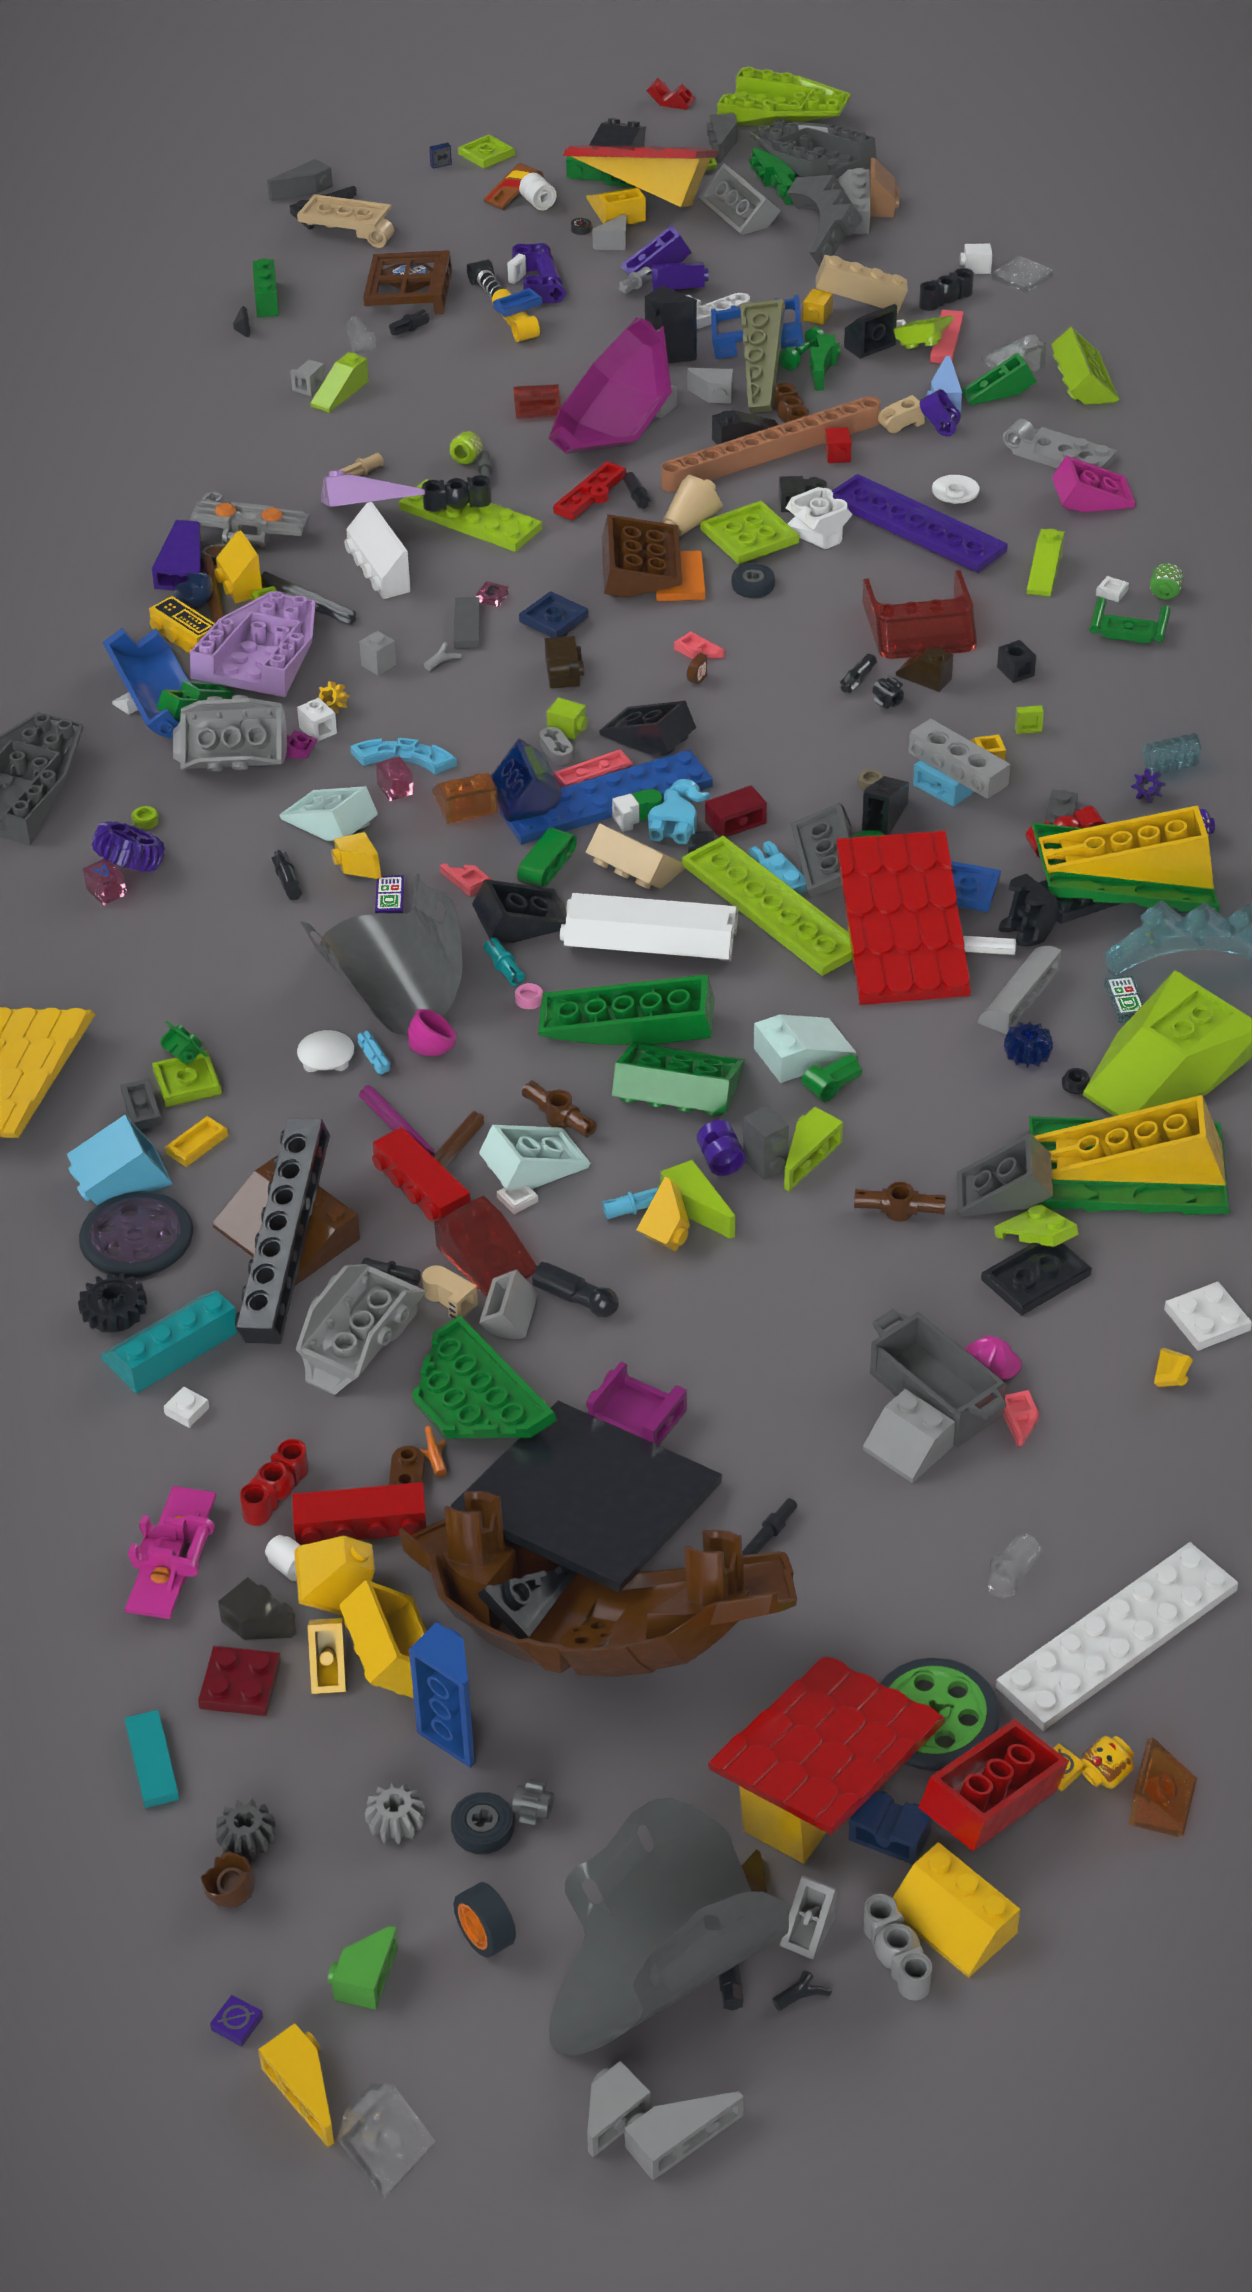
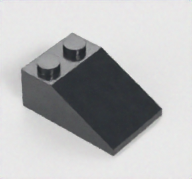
M608 118V121L600 124L589 145L644 147L646 126H640L638 121H628L626 124L620 123V119Z
M685 700L627 707L600 729L599 732L601 736L644 753L667 755L675 750L674 747L678 743L687 740L688 735L696 729V726Z
M485 879L472 903L490 940L491 938H497L499 942L515 943L558 932L561 929V925L566 924V910L555 889Z

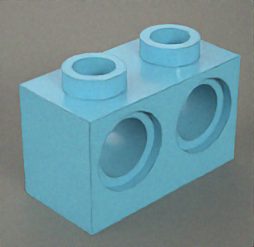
M921 760L914 764L913 785L953 807L974 792Z

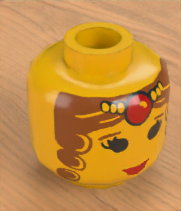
M1101 1736L1083 1753L1082 1763L1085 1769L1082 1771V1774L1096 1788L1101 1784L1108 1789H1113L1133 1771L1134 1763L1132 1759L1135 1755L1131 1748L1118 1736L1113 1738Z

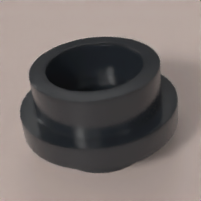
M1072 1068L1062 1077L1061 1084L1063 1089L1071 1094H1082L1090 1078L1085 1070Z

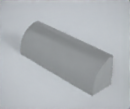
M1052 946L1036 948L983 1011L977 1023L1008 1035L1059 972L1062 950Z

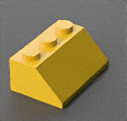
M939 1842L913 1864L893 1896L897 1905V1911L904 1917L903 1924L910 1926L921 1939L968 1978L1018 1933L1021 1909Z

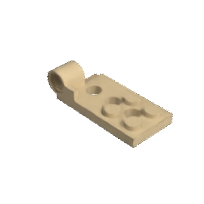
M314 194L297 214L298 222L308 225L317 224L325 225L328 228L356 230L357 238L367 239L370 245L376 248L383 247L394 234L392 223L384 219L392 209L391 204Z

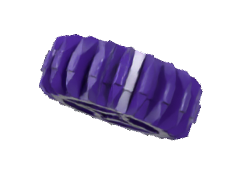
M117 821L100 823L92 838L93 850L100 857H104L106 861L122 866V868L125 867L140 872H151L157 870L165 855L164 843L158 837L144 831V829H139L126 823L122 824Z

